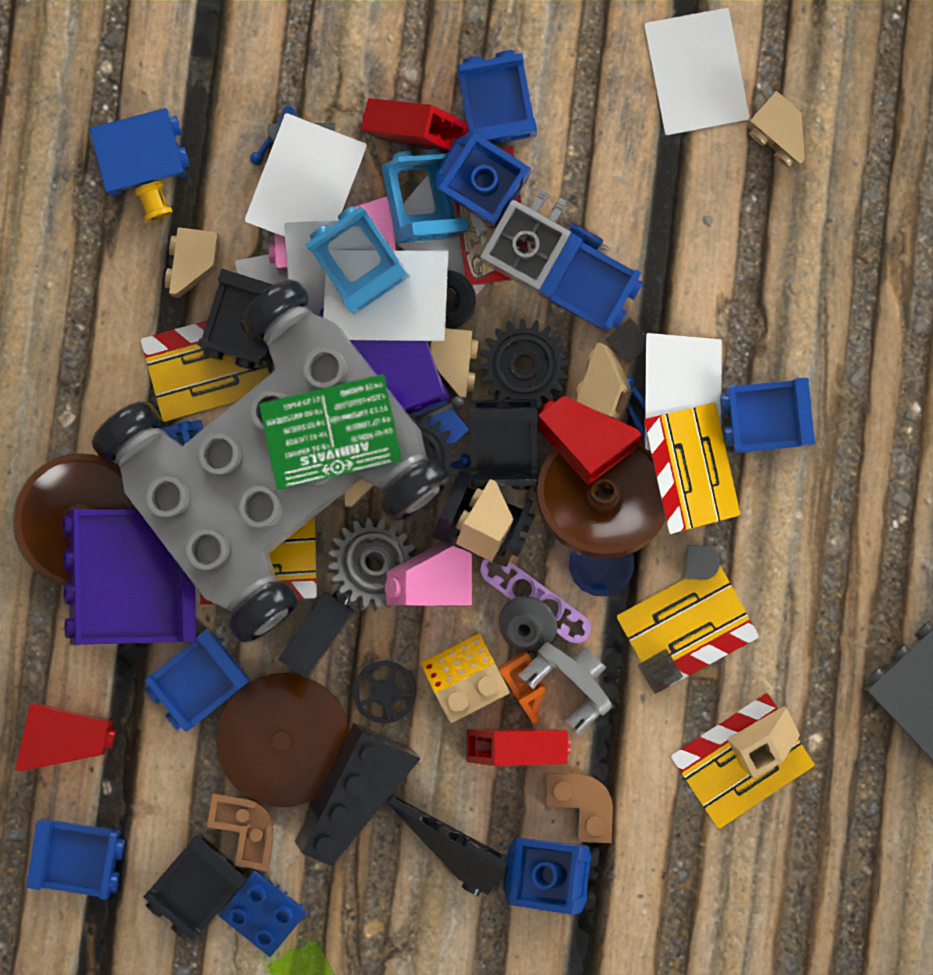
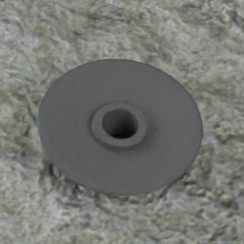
M522 596L512 599L503 607L499 616V629L503 638L511 647L522 652L534 653L546 642L550 644L553 642L557 633V621L553 611L543 601L534 597ZM521 624L528 625L531 631L524 630Z

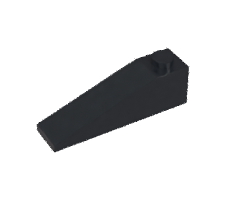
M391 794L386 800L387 804L457 879L463 882L461 887L478 897L481 892L489 895L508 864L507 856Z

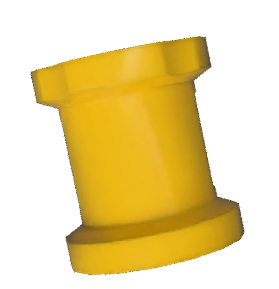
M154 181L142 185L134 191L135 195L140 197L146 214L143 218L146 223L161 220L173 213L172 208L167 207L161 190L163 188L162 181Z

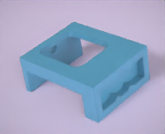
M440 149L424 151L421 155L413 156L412 151L396 153L393 155V160L381 166L397 244L453 239L470 231L468 219L455 218L451 199L435 187V172L447 155V153L441 154ZM425 170L428 173L435 205L434 213L408 215L405 212L398 181L399 171Z
M354 206L346 209L338 215L339 221L330 228L326 225L318 228L309 236L311 241L305 244L312 251L344 299L343 303L349 312L356 314L410 277L362 206L357 209ZM353 226H360L380 255L381 262L357 280L349 281L328 251V244Z

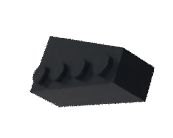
M353 722L294 841L301 853L332 866L421 758L412 748Z

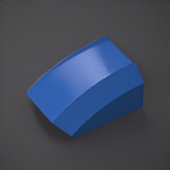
M471 131L456 139L435 172V187L496 229L511 201L516 200L531 174V167Z
M515 837L507 851L508 864L505 869L503 888L507 904L570 915L582 913L587 901L589 868L592 859L589 846Z

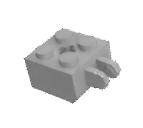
M544 188L540 190L530 209L515 200L511 201L480 256L481 263L537 294L571 235V231L556 224L567 201L560 198L555 203L549 219L538 214L540 207L544 205L548 197L549 191ZM526 240H530L532 242L531 248L534 251H527L525 254L519 252L520 247L516 246L518 242L525 243Z

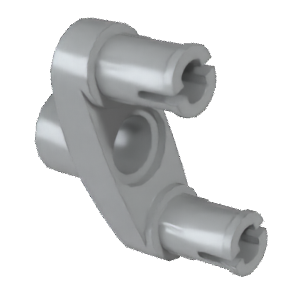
M546 642L537 651L539 655L518 675L533 690L553 668L556 670L559 668L586 694L584 697L586 701L569 719L565 720L581 736L582 732L600 714L604 716L612 707L608 697L595 681L606 667L586 647L572 659L557 647Z

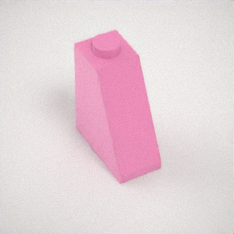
M442 541L388 570L387 582L385 584L387 605H472V553Z

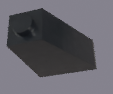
M336 590L333 595L328 592L323 594L278 659L304 678L312 675L355 611L347 604L348 598L344 595L338 597V591Z

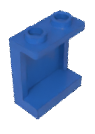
M506 50L496 53V58L483 60L482 56H473L463 59V64L457 65L466 121L469 124L468 132L472 131L492 144L537 136V127L533 117L525 75L523 53L515 54L514 50Z
M167 108L89 128L105 190L110 197L123 194L122 190L174 176H179L180 178L187 177L185 168L190 166L186 148H179L176 137L182 135L177 115L171 117Z
M571 233L538 295L608 333L611 326L618 329L627 311L622 309L626 299L629 297L634 300L643 282L638 280L641 274L639 270L635 269L634 271L583 243L582 238Z
M808 377L796 378L791 381L741 386L729 385L725 388L726 393L720 395L722 414L728 413L729 427H724L726 447L731 446L732 454L804 447L815 444Z
M210 629L203 631L196 637V642L190 643L156 672L144 679L148 685L145 688L146 693L154 703L162 702L169 711L165 716L176 730L182 728L185 732L189 731L251 681Z
M45 818L38 820L26 888L36 890L47 888L97 896L101 900H107L111 893L117 892L119 873L114 871L116 859L121 860L124 852L125 840L120 839L121 831Z

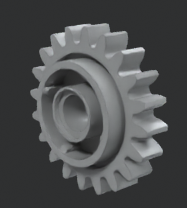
M370 518L365 520L363 528H361L357 521L351 524V532L343 528L339 533L341 539L334 538L331 542V546L336 550H331L326 555V558L334 561V563L326 567V572L336 574L329 584L341 585L337 596L348 593L350 595L347 602L349 606L356 599L360 600V610L362 611L368 606L369 602L372 603L375 612L381 608L382 601L388 609L393 606L387 605V595L385 592L387 571L411 559L412 557H409L408 554L415 548L414 545H403L408 536L406 533L399 537L395 536L397 525L394 524L388 531L385 530L384 520L382 519L375 528ZM365 559H374L379 565V571L369 570L366 567Z

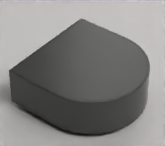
M688 545L685 579L708 580L714 577L720 567V558L717 552L708 546Z

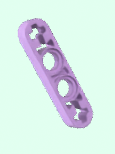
M483 560L480 572L484 580L512 600L517 598L512 591L513 584L519 579L527 580L532 587L528 597H534L541 601L552 599L558 604V613L555 616L556 621L562 617L566 608L571 612L566 618L572 622H577L578 619L583 622L581 628L585 632L582 636L576 634L573 638L568 635L570 628L564 623H561L560 629L557 628V634L571 643H581L588 638L591 632L589 620L510 561L507 567L501 566V569L508 575L510 570L513 569L517 572V575L510 579L506 589L502 588L500 583L505 580L498 575L490 578L487 575L489 569L486 567L489 560Z

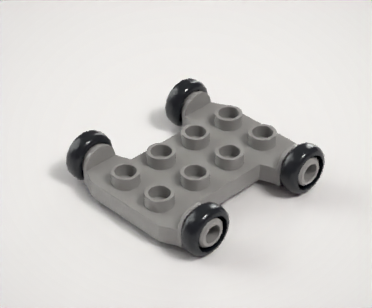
M284 280L269 287L247 306L240 319L243 331L251 340L265 341L268 345L276 370L187 443L182 445L169 437L165 431L158 429L161 418L154 406L146 401L132 403L113 414L97 429L92 439V446L103 461H116L119 465L125 494L202 596L228 609L232 614L229 627L236 638L243 643L252 642L274 629L294 611L298 604V596L294 589L287 582H280L277 579L269 553L360 479L367 480L381 490L383 493L381 507L385 514L394 521L404 520L420 511L434 500L449 482L447 469L439 460H428L425 454L421 430L387 388L402 461L284 489H276L259 404L377 376L339 326L315 315L306 307L309 302L308 294L304 287L295 280Z

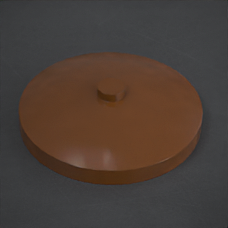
M640 440L637 449L589 486L555 448L546 458L541 468L537 485V504L541 518L550 533L560 543L579 554L594 558H616L631 554L647 545L658 534L666 520L651 450L645 449V442Z
M93 454L65 455L40 466L22 485L13 509L14 537L22 556L38 574L63 586L69 584V571H65L63 568V552L68 550V537H64L62 532V520L64 516H67V510L137 509L125 494L119 465L113 461H103L99 456Z
M276 673L262 676L239 689L225 706L219 719L216 734L219 762L229 781L238 791L253 801L273 807H292L305 804L317 797L350 731L347 717L335 696L313 679L304 678L301 675L292 673Z

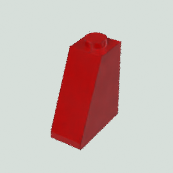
M368 98L360 130L380 140L428 150L440 149V152L448 153L456 139L466 135L469 124L433 105Z
M566 396L561 397L556 402L553 400L547 402L538 412L537 429L588 486L637 449L640 444L642 434L638 429Z
M39 703L30 704L15 770L26 771L105 754L107 748H113L116 737V729H112L113 720Z
M466 729V762L490 766L568 764V755L571 750L568 730Z

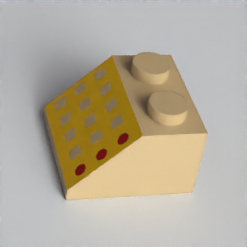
M480 633L420 663L450 724L510 693Z

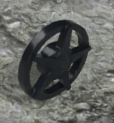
M378 661L368 665L360 672L354 684L356 706L366 718L377 723H392L400 720L411 710L415 702L416 686L413 677L406 668L392 661ZM379 666L394 667L387 679L376 680L367 672ZM397 670H400L408 679L411 693L398 690L397 685L393 682ZM365 676L373 686L371 690L372 696L361 703L359 686ZM410 697L407 707L400 714L392 717L391 704L396 698ZM373 702L383 705L387 718L373 716L363 706Z

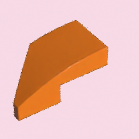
M524 651L499 666L498 669L534 724L538 721V711L542 696L545 693V680L543 678L533 690L518 675L532 662L527 651Z

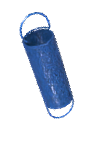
M574 223L571 224L572 226L569 231L582 238L583 243L598 250L599 246L604 245L602 244L604 239Z

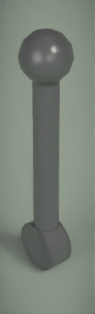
M455 396L450 403L416 416V422H421L425 414L428 415V418H431L453 408L461 409L464 406V400L460 396Z

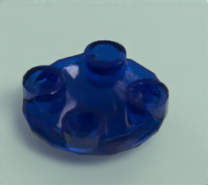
M572 550L569 555V571L573 581L582 591L593 596H609L620 593L629 583L634 572L635 558L633 553L616 558H594Z

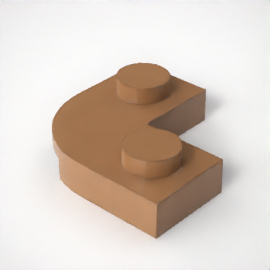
M547 773L546 807L579 808L578 842L612 843L613 804L605 786L597 779L585 774Z
M213 793L207 827L240 832L234 866L268 871L274 839V824L269 812L260 803L251 799Z

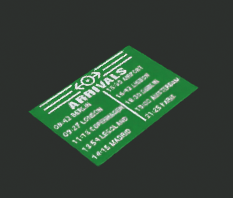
M384 374L259 404L277 490L402 461Z

